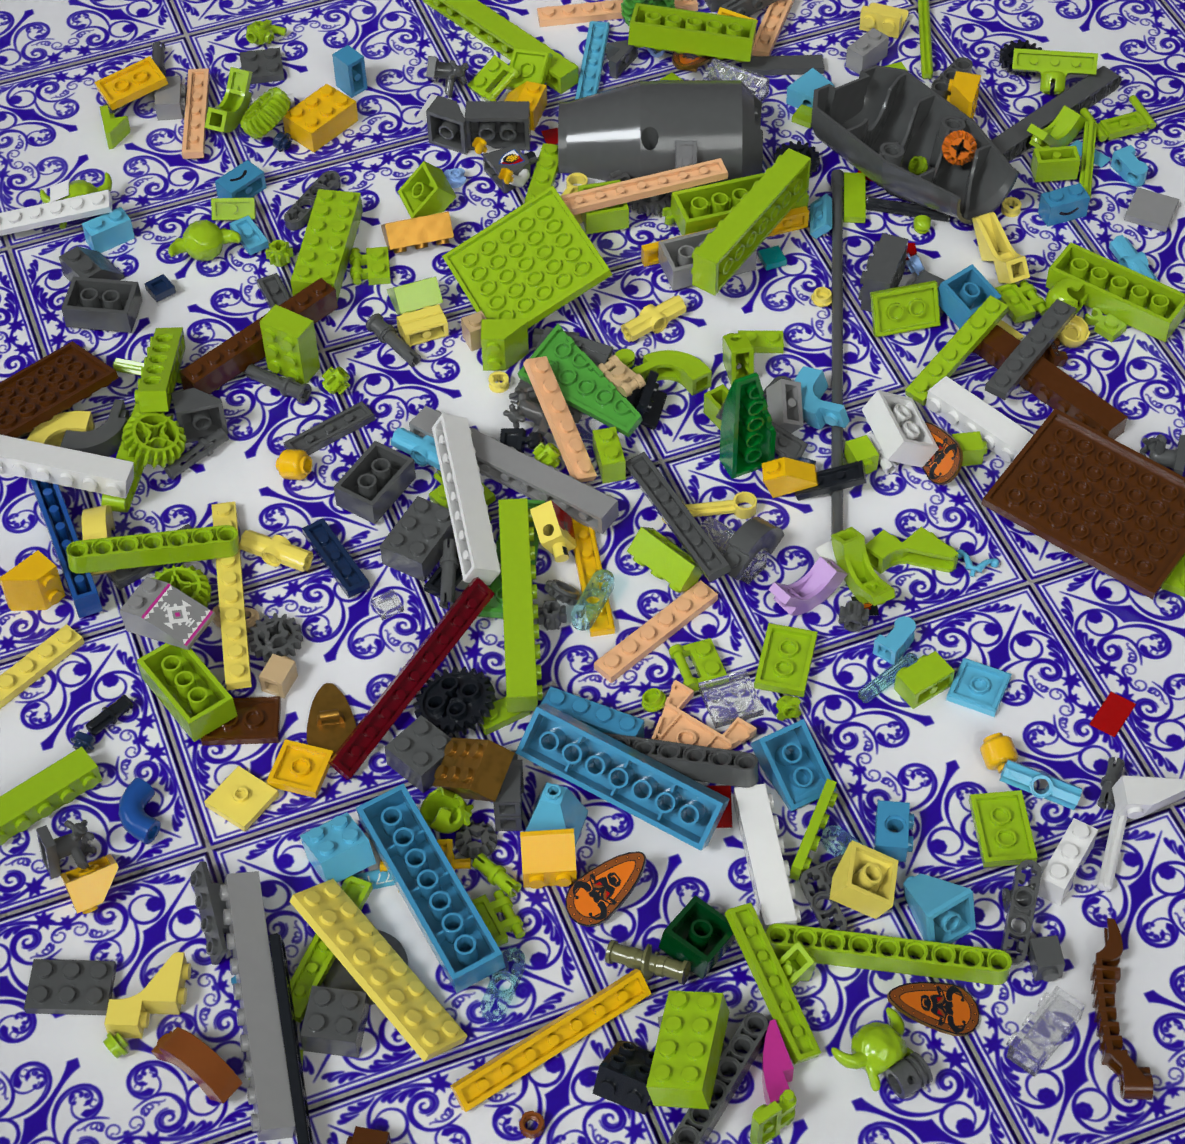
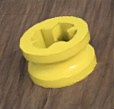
M1015 197L1005 198L1002 202L1001 212L1007 217L1018 216L1021 211V201Z
M502 371L490 374L488 381L492 392L503 393L508 390V374Z

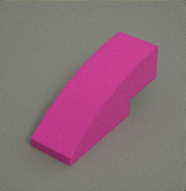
M775 1019L769 1022L763 1049L762 1085L766 1105L773 1101L779 1103L780 1095L789 1089L787 1082L793 1080L794 1071Z

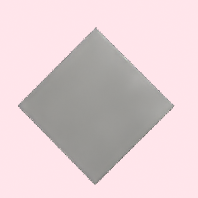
M1137 187L1124 220L1166 232L1178 206L1179 199Z

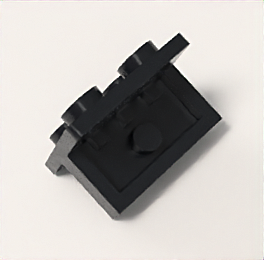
M650 370L645 378L646 385L641 389L636 388L633 390V394L626 399L641 414L643 421L640 424L655 430L667 394L658 390L659 384L656 381L659 373Z

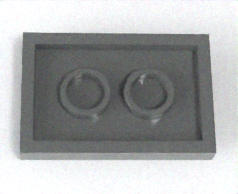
M34 959L24 1005L26 1014L106 1016L108 1002L112 998L117 969L116 962Z

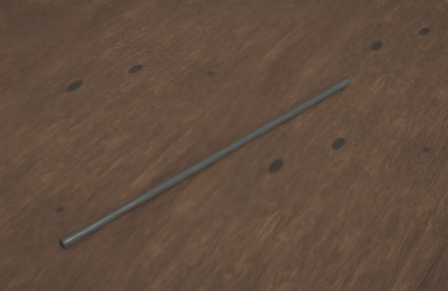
M836 169L831 172L832 403L843 405L844 172ZM831 426V468L843 465V427ZM843 489L831 492V535L843 530Z

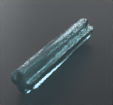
M913 653L906 654L858 691V698L863 703H868L895 682L896 674L901 668L911 666L916 663L918 658Z

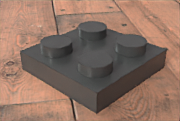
M280 48L240 52L241 68L253 72L250 84L285 80Z

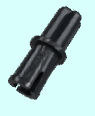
M122 695L109 707H103L102 712L86 724V729L91 735L96 736L110 724H116L119 717L133 708V703L126 695Z

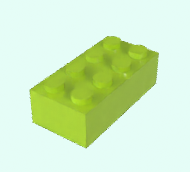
M165 643L137 659L144 682L193 742L237 716L233 697L191 648L186 650Z
M669 990L646 1085L654 1106L709 1110L730 1014L723 993Z

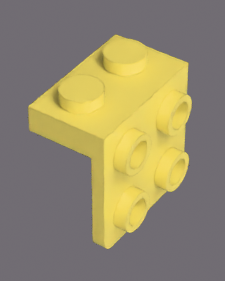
M871 3L869 6L863 5L859 30L868 32L875 28L889 37L898 38L908 18L909 11L879 3Z

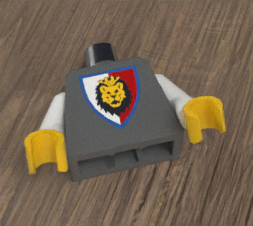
M476 137L472 146L475 147L477 154H483L484 171L505 194L516 187H523L531 177L530 165L537 163L535 153L530 151L522 154L516 146L495 149L486 145L487 142L483 138Z

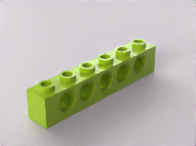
M183 327L156 328L154 336L150 337V347H147L144 368H141L138 389H135L134 393L135 403L139 404L140 412L169 411L172 401L171 393L174 392L185 351Z

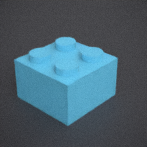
M348 812L336 816L332 820L300 835L307 859L324 882L334 879L338 883L376 864L369 839Z

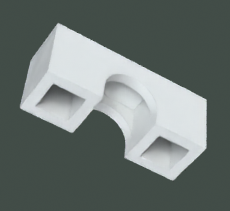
M1073 818L1041 875L1038 896L1061 906L1072 886L1079 866L1084 865L1094 847L1098 829Z

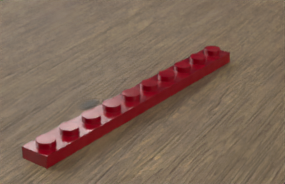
M479 577L474 578L329 760L328 763L346 780L351 779L495 595Z

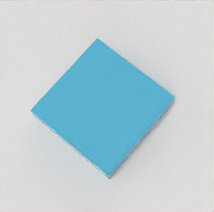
M963 658L946 700L995 717L1012 674Z

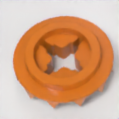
M963 130L951 132L946 136L942 144L944 158L953 165H964L970 162L977 149L974 137ZM963 139V147L968 151H961L957 156L956 149L951 145H959Z

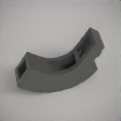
M114 400L107 421L99 428L86 432L66 430L60 447L106 457L116 453L122 442L123 427L129 419V410H126L124 400Z
M753 517L746 521L728 541L730 546L723 555L731 568L727 575L739 580L760 550L772 554L784 537L782 529L761 517Z

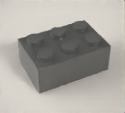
M466 101L465 121L468 150H475L472 143L476 137H481L487 142L486 145L495 149L516 146L520 151H530L531 125L529 101Z
M882 233L880 241H875L873 247L874 255L869 256L866 265L867 271L862 272L860 284H863L858 297L859 300H862L861 310L872 312L870 292L899 286L905 271L909 239Z
M73 276L61 307L66 327L132 333L142 304L139 283Z
M374 441L334 486L336 505L376 524L416 478L414 459Z
M417 496L380 545L382 564L424 582L443 556V541L448 539V545H450V539H455L449 509Z

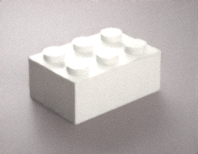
M877 390L862 408L866 422L870 425L887 461L922 468L939 449L912 398Z

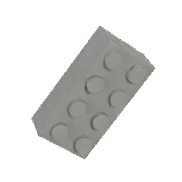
M716 228L659 241L658 261L672 290L693 286V275L691 274L693 267L692 253L697 246L704 242L707 234L712 233ZM757 250L751 254L734 275L756 270Z

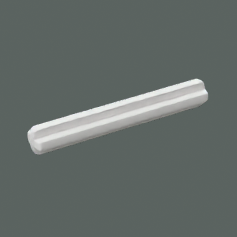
M1114 807L1097 885L1100 891L1110 892L1113 887L1127 816H1117L1116 807Z

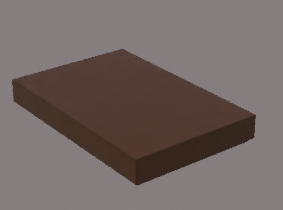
M281 697L233 698L237 716L201 738L202 746L279 743Z

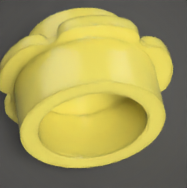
M818 287L811 295V300L818 307L829 306L832 303V292L829 288Z

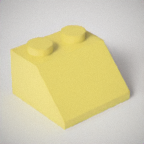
M852 840L833 874L829 899L877 919L893 907L899 860Z

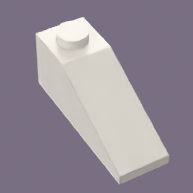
M1122 775L1112 787L1117 816H1127L1130 819L1141 818L1184 798L1185 779Z

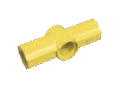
M677 295L657 306L653 304L645 306L639 316L621 325L624 338L628 342H634L651 331L654 333L662 332L667 327L669 321L686 312V305L683 299Z
M245 530L239 543L240 550L262 557L264 562L273 567H278L282 564L305 572L310 569L314 558L313 552L291 545L290 541L281 535H274L271 538L252 530Z

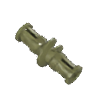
M611 940L605 954L606 963L612 964L615 962L626 965L627 968L639 969L645 980H650L655 974L662 978L668 977L678 980L679 984L684 985L688 980L691 970L690 961L674 960L660 955L659 951L652 953L651 944H647L645 949L641 950L618 944V941Z

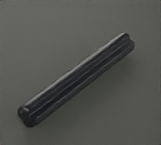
M868 197L866 200V210L910 217L926 215L931 220L949 222L951 217L917 204Z

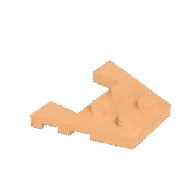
M674 680L669 697L666 699L664 710L659 717L651 739L732 750L754 737L757 733V728L737 717L723 734H720L682 711L694 697V690Z

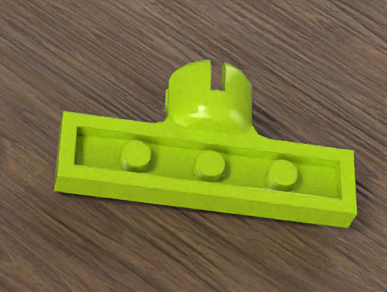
M1014 48L1012 71L1040 73V91L1050 94L1051 83H1055L1054 95H1058L1065 91L1067 75L1096 76L1098 53Z

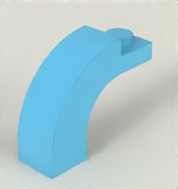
M803 366L795 379L796 382H801L803 420L819 430L823 428L825 423L831 426L846 428L850 421L845 406L820 399L829 387L823 370Z

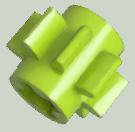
M275 240L268 244L269 249L265 250L266 259L270 260V265L274 264L277 267H283L291 263L290 257H293L294 254L293 248L289 247V242Z
M331 366L322 375L325 379L322 385L330 394L334 395L338 392L341 395L350 386L347 382L350 376L342 367L338 366L334 369Z
M541 442L532 452L537 461L547 466L556 468L561 462L559 459L561 456L559 449L550 442L546 446Z

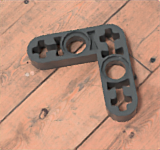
M844 854L805 870L800 877L802 891L820 928L831 929L829 918L833 916L835 925L840 926V931H848L846 919L838 903L829 899L833 877L829 871L832 867L838 866ZM809 878H813L814 881L817 880L818 893L815 894L813 886L808 884ZM821 899H827L832 905L830 909L821 911L816 907V904Z

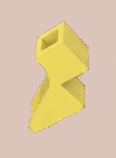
M989 212L973 217L972 221L982 261H994L998 282L1012 284L1030 278L1026 257L1018 254L1012 248L996 214Z
M184 952L172 954L140 993L125 999H109L104 1023L107 1033L111 1032L115 1035L119 1032L124 1038L142 1039L144 1028L149 1026L150 1014L180 1015L181 1004L185 1005L187 1000V989L184 988L185 982L190 980L191 963H187Z

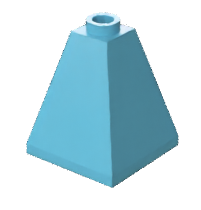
M546 782L537 799L525 832L574 828L576 847L588 815V810L567 787Z
M922 873L917 876H910L904 881L905 899L924 941L951 944L976 929L973 891L970 888Z

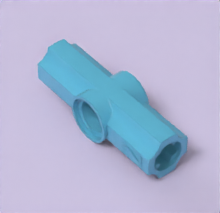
M1119 235L1110 242L1109 249L1115 255L1120 265L1159 282L1148 267V259L1145 253L1137 252L1127 237Z
M399 427L394 431L391 446L409 454L414 459V462L420 466L429 464L440 470L433 437L425 435L422 438Z
M1007 759L999 779L1001 782L1032 793L1037 798L1047 799L1072 810L1077 806L1082 793V788L1052 777L1045 771H1037ZM1038 779H1045L1048 782V786L1044 790H1037L1033 786L1034 782Z

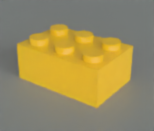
M325 84L287 111V114L282 118L285 134L289 133L290 138L312 152H316L358 121L356 101L329 84Z

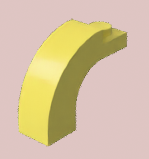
M69 411L57 414L51 420L36 426L29 434L27 440L60 447L66 430L86 432L95 429L91 411Z
M110 505L87 508L82 511L83 540L111 537V530H115ZM116 570L91 572V575L97 576L116 572Z

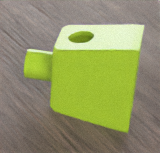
M743 332L724 335L722 337L723 363L732 385L735 379L754 373V348ZM738 363L742 365L740 369H737L736 367L737 365H739Z

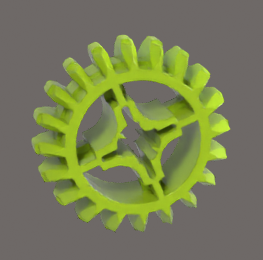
M280 88L269 89L259 96L249 106L248 110L245 111L240 127L247 135L254 139L266 135L287 114L291 105V99Z
M136 412L134 417H130L123 427L121 439L124 443V450L128 451V457L135 456V463L142 461L144 467L147 464H151L153 469L157 465L164 468L166 464L172 465L184 452L186 443L184 428L179 427L178 421H173V415L167 417L164 412L160 414L156 412H142V414Z
M173 563L172 568L167 569L163 567V572L155 571V577H151L169 583L205 607H208V603L211 602L212 590L206 575H203L201 569L196 570L193 565L187 568L183 563L180 567H176Z

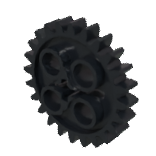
M464 666L460 672L454 667L452 673H448L446 669L443 670V676L441 677L438 674H434L435 680H427L428 687L420 689L421 694L415 696L417 702L413 703L415 707L414 713L417 718L422 715L447 736L449 733H452L453 737L456 738L460 731L463 735H466L468 728L475 731L476 723L485 724L483 717H491L489 710L495 709L493 702L496 701V697L489 677H485L482 671L477 674L475 668L468 672L466 666Z

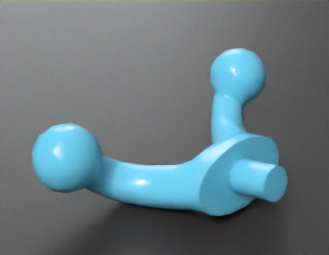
M962 549L957 550L959 553L958 558H964L965 569L971 571L969 575L971 577L975 576V572L982 573V570L988 564L993 568L999 566V560L996 558L986 559L977 566H974L967 553Z

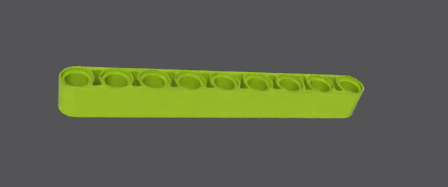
M774 923L766 930V935L778 959L794 944L801 941L810 944L805 946V948L818 964L990 985L1004 984L1008 980L1012 964L1010 955L1005 951L782 923ZM774 939H779V940H781L782 942H778V943H777V942H774V941H772V940H774ZM827 946H835L837 949H830ZM855 949H861L865 952L859 953L856 952ZM883 952H887V953H890V954H892V955H891V956H886V955H884V954H882V953H883ZM909 956H917L920 959H912ZM938 959H944V960H946L947 962H946V963H942V962H939ZM970 962L973 963L975 966H969L965 963ZM993 966H1000L1003 969H996Z

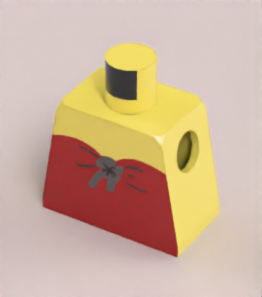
M552 500L530 509L541 545L554 555L556 562L567 561L569 559L568 551L575 549L577 546L572 518Z

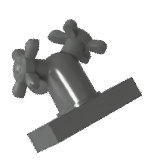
M428 56L426 78L429 81L437 82V78L446 79L445 93L450 98L453 94L454 82L457 79L461 80L463 84L467 83L465 71L468 70L469 66L467 63H463L461 66L456 65L454 60H450V63L440 62L437 57Z
M533 386L529 388L516 387L515 393L509 394V399L519 398L517 409H515V405L512 403L509 405L510 411L505 410L503 415L508 417L513 423L514 428H519V421L524 422L525 418L533 421L534 427L532 432L541 433L544 437L547 434L549 424L541 405L528 400L529 393L534 392Z
M1159 434L1156 438L1147 439L1144 437L1142 439L1145 447L1140 449V454L1146 456L1145 453L1150 450L1149 459L1164 467L1172 468L1174 472L1183 476L1185 466V435H1180L1176 450L1165 448L1167 440L1162 434Z
M69 820L65 821L64 825L72 829V833L56 839L52 838L47 825L36 829L42 861L51 879L61 876L59 861L71 854L79 868L86 869L89 867L85 856L89 853H96L97 849L90 847L88 841L94 840L95 836L93 833L88 832L86 827L88 822L86 820L75 824Z

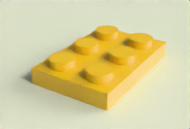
M150 56L94 82L97 90L112 111L168 85L166 77Z

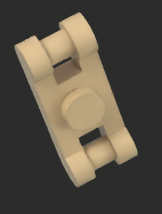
M616 355L608 358L609 361L605 364L600 363L597 365L607 380L612 382L617 391L626 398L633 394L632 391L636 388L641 389L646 385L644 378L623 364Z

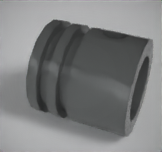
M916 1052L901 1059L885 1071L888 1084L901 1099H905L933 1080L931 1070L926 1061Z

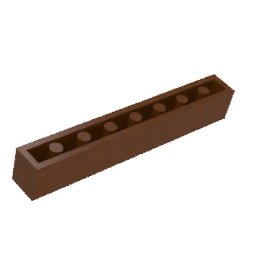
M320 278L279 306L311 319L315 324L338 308L336 289ZM264 316L179 371L183 390L196 388L211 394L245 371L250 364H255L266 357L260 328V320Z
M996 325L974 349L973 353H976L986 360L988 364L999 369L1021 341ZM1042 356L1019 383L1023 389L1032 393L1052 409L1056 408L1114 440L1124 433L1127 421L1126 415Z

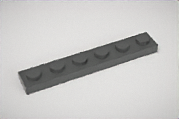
M1056 299L986 383L985 391L1006 400L1076 315L1077 308Z

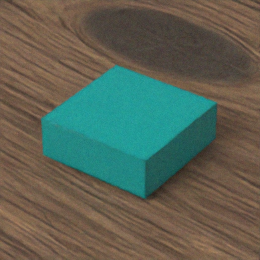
M779 245L758 251V257L766 271L787 265V259Z

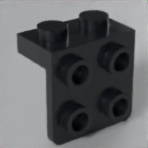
M618 1041L599 1065L592 1094L645 1115L651 1101L646 1085L654 1052L640 1048L629 1041Z

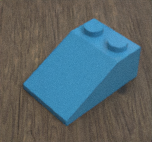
M804 719L750 743L762 770L790 812L819 799L827 778L832 780Z

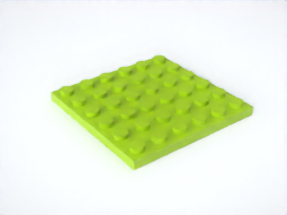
M554 186L549 187L442 256L476 312L482 311L486 319H527L528 328L613 275Z

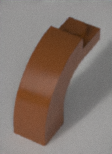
M177 1027L173 1032L170 1031L164 1034L151 1051L157 1059L174 1064L187 1073L211 1100L224 1104L243 1083L217 1053L196 1036L182 1028Z

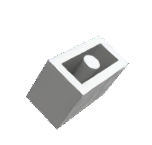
M872 28L847 47L845 67L860 75V71L879 63L887 56L889 36Z
M181 76L166 77L168 85L155 90V109L158 121L183 119V110H185L186 99L183 97H186V84H182Z
M780 379L766 388L767 409L772 418L771 422L789 433H793L803 427L801 382Z

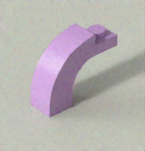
M820 556L810 571L799 581L790 585L774 582L768 590L775 595L774 601L790 615L796 616L812 610L825 601L848 574L832 559Z

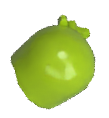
M1072 278L1058 281L1047 292L1045 299L1047 309L1058 299L1077 308V314L1088 300L1089 295L1086 294L1078 304V300L1071 297L1067 290L1072 289L1077 292L1084 284Z
M438 787L424 799L420 813L427 825L435 831L453 833L463 825H470L471 810L474 806L467 805L457 793L443 787Z

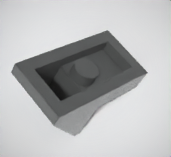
M628 40L610 42L606 45L607 59L609 60V76L617 79L638 57V48L634 45H628Z

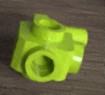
M268 19L265 21H255L247 26L246 39L252 44H270L274 39V33L285 36L287 28L273 25L272 21Z

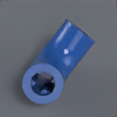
M134 778L125 789L119 801L118 816L123 828L129 834L144 844H150L158 835L161 827L160 821L145 812V807L155 795V791L143 779Z

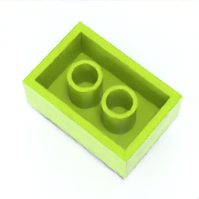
M275 304L260 320L267 368L273 373H278L285 377H293L296 382L301 384L308 383L320 369L314 321Z

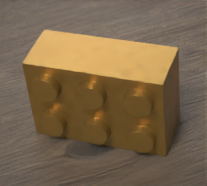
M451 738V741L445 747L443 761L435 772V780L432 786L436 788L443 787L453 791L464 799L495 802L515 753L490 740Z

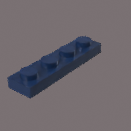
M323 518L302 528L303 535L348 598L370 588L368 579Z

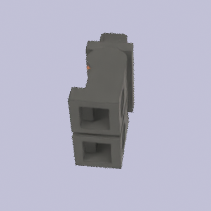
M516 753L513 756L497 799L493 802L496 831H522L523 762L522 759L518 760V754Z

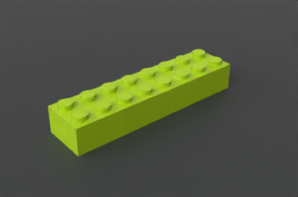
M790 148L783 155L777 157L773 166L766 169L764 176L760 180L755 181L752 189L742 196L736 206L730 209L726 218L720 220L716 229L712 233H708L704 242L694 249L692 253L693 267L691 270L693 275L692 285L714 296L720 291L808 191L810 157Z

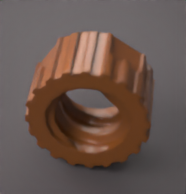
M534 1111L525 1112L519 1122L521 1134L530 1139H536L542 1135L545 1129L543 1116ZM529 1120H534L538 1123V1127L533 1131L527 1130L525 1127L526 1122Z

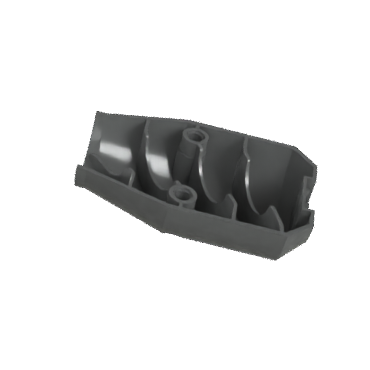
M874 65L860 71L859 79L837 88L827 84L814 90L812 128L816 137L870 180L882 187L891 196L955 217L962 223L972 224L973 217L996 210L1008 196L1018 178L1019 171L1012 167L973 119L905 69ZM953 131H966L974 137L977 143L974 157L964 165L951 164L944 158L942 153L943 141ZM963 139L959 145H951L956 149L957 156L961 151H968L963 147ZM922 156L927 159L928 169L917 176L909 172L908 165L913 157Z
M640 80L569 102H559L558 171L559 173L569 174L582 173L588 178L603 181L609 179L608 174L621 170L622 173L626 172L631 179L675 169V140L697 141V164L721 158L728 171V179L699 186L762 173L763 131L760 129L762 102L741 80Z

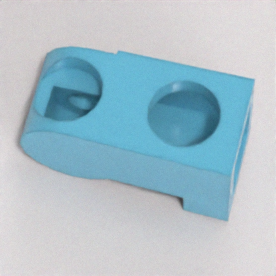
M1129 145L1114 151L1111 167L1128 184L1135 187L1144 185L1148 166L1136 158L1135 148Z
M905 616L896 619L894 628L886 637L879 634L874 640L873 654L895 665L914 641L915 621Z

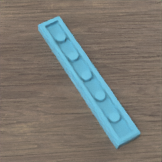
M590 21L575 100L596 94L599 91L610 30L609 22Z

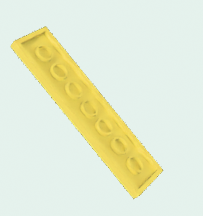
M334 879L292 895L289 902L424 1062L465 1042L467 1034Z

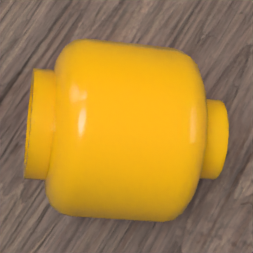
M286 449L281 452L276 460V469L281 477L287 480H303L311 473L313 467L311 457L306 451L300 449Z
M996 733L983 740L984 743L980 747V752L987 769L998 770V773H1001L1007 759L1014 762L1017 761L1018 753L1011 737L1003 736L1002 733Z

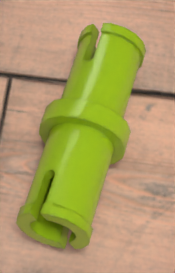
M484 853L478 855L481 861L477 858L474 859L472 867L485 875L491 885H497L511 898L516 896L513 889L519 893L522 884L507 874L506 869L502 865L497 866Z

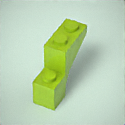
M922 526L904 542H901L896 536L883 529L866 544V551L871 566L880 574L888 568L899 564H910L947 573L954 571L957 567L959 553L952 546L945 544L934 533L927 531Z

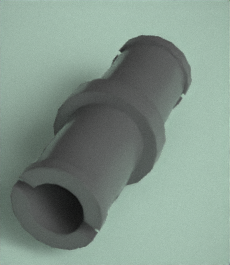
M1115 757L1108 759L1106 774L1101 779L1102 790L1098 806L1102 809L1106 808V803H1108V810H1113L1115 807L1112 787L1120 779L1125 765L1124 760L1118 757L1116 764H1114Z

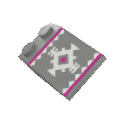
M150 577L144 579L119 610L126 631L186 650L193 646L216 616L215 612L169 583Z

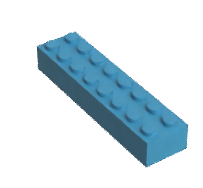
M547 703L536 707L515 752L700 851L708 846L730 800L722 794Z
M404 783L356 807L360 823L456 993L505 968L501 950Z

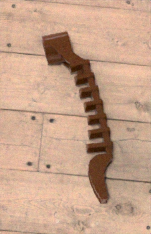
M1107 918V928H1104L1105 947L1096 953L1090 980L1093 981L1091 994H1094L1092 1008H1095L1096 1036L1100 1039L1099 1051H1102L1103 1055L1101 1063L1102 1065H1107L1119 1077L1122 1099L1152 1100L1153 1077L1150 1067H1137L1129 1057L1127 1050H1121L1123 1040L1122 1036H1119V1022H1115L1117 1011L1114 1006L1116 983L1119 982L1121 977V969L1117 966L1123 952V942L1115 919Z

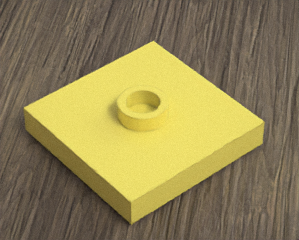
M238 766L204 803L207 808L246 832L275 801L279 793L278 790Z

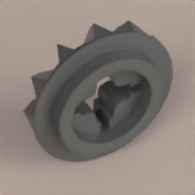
M548 580L545 584V591L554 597L555 600L567 603L568 605H579L582 600L578 590L563 581Z
M472 820L469 826L463 825L461 830L456 832L455 845L462 856L480 859L478 855L484 853L486 857L493 853L497 846V834L493 826L489 827L484 821L482 823H475ZM471 835L475 837L481 836V843L477 841L471 842Z

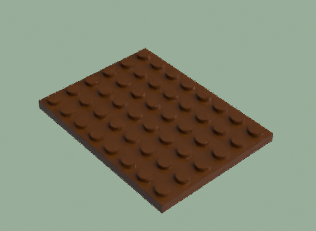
M1056 408L982 499L981 505L1152 600L1185 555V477Z

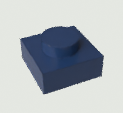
M164 274L144 283L146 291L156 302L176 293L175 286Z

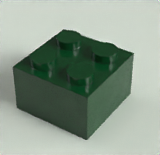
M695 895L664 930L658 948L675 960L682 962L684 960L690 961V971L703 979L734 943L735 936L727 918Z

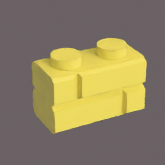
M439 304L426 306L414 312H405L396 317L399 335L410 347L449 335L448 322Z

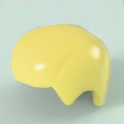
M1075 315L1058 335L1060 343L1068 348H1076L1084 344L1090 335L1088 324L1082 317Z

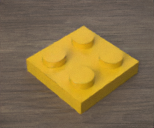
M285 739L267 778V784L276 789L317 798L331 766L328 762L333 757L334 752Z

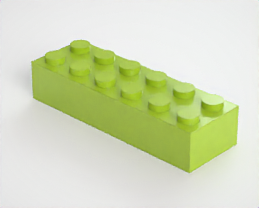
M636 3L630 20L628 45H634L637 48H654L658 51H674L679 54L689 53L700 57L710 56L716 59L750 62L755 42L757 20Z
M764 173L672 192L670 209L681 235L716 228L719 221L726 218L730 209L740 202L742 196L752 189L755 181L760 180ZM807 192L792 209L803 206L808 208L809 195Z
M318 189L290 280L293 296L322 278L336 289L338 301L349 262V255L351 254L363 213L361 193Z
M1072 242L1069 243L1049 267L1046 281L1047 288L1051 289L1062 279H1076L1084 285L1077 292L1072 289H1068L1067 292L1071 297L1077 299L1079 303L1088 294L1085 306L1092 309L1094 307L1098 308L1105 315L1110 313L1125 324L1163 342L1168 340L1185 318L1184 293Z

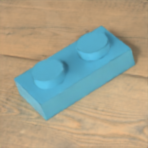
M828 194L823 195L810 204V235L815 239L832 229V198Z
M249 215L229 223L230 230H234L241 235L240 243L249 255L269 247L267 238Z

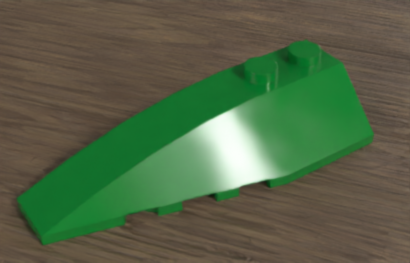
M757 372L735 379L724 404L720 431L719 460L731 479L761 469L762 463L774 460L776 431L771 422L772 418L767 409L768 405L764 399L763 388Z

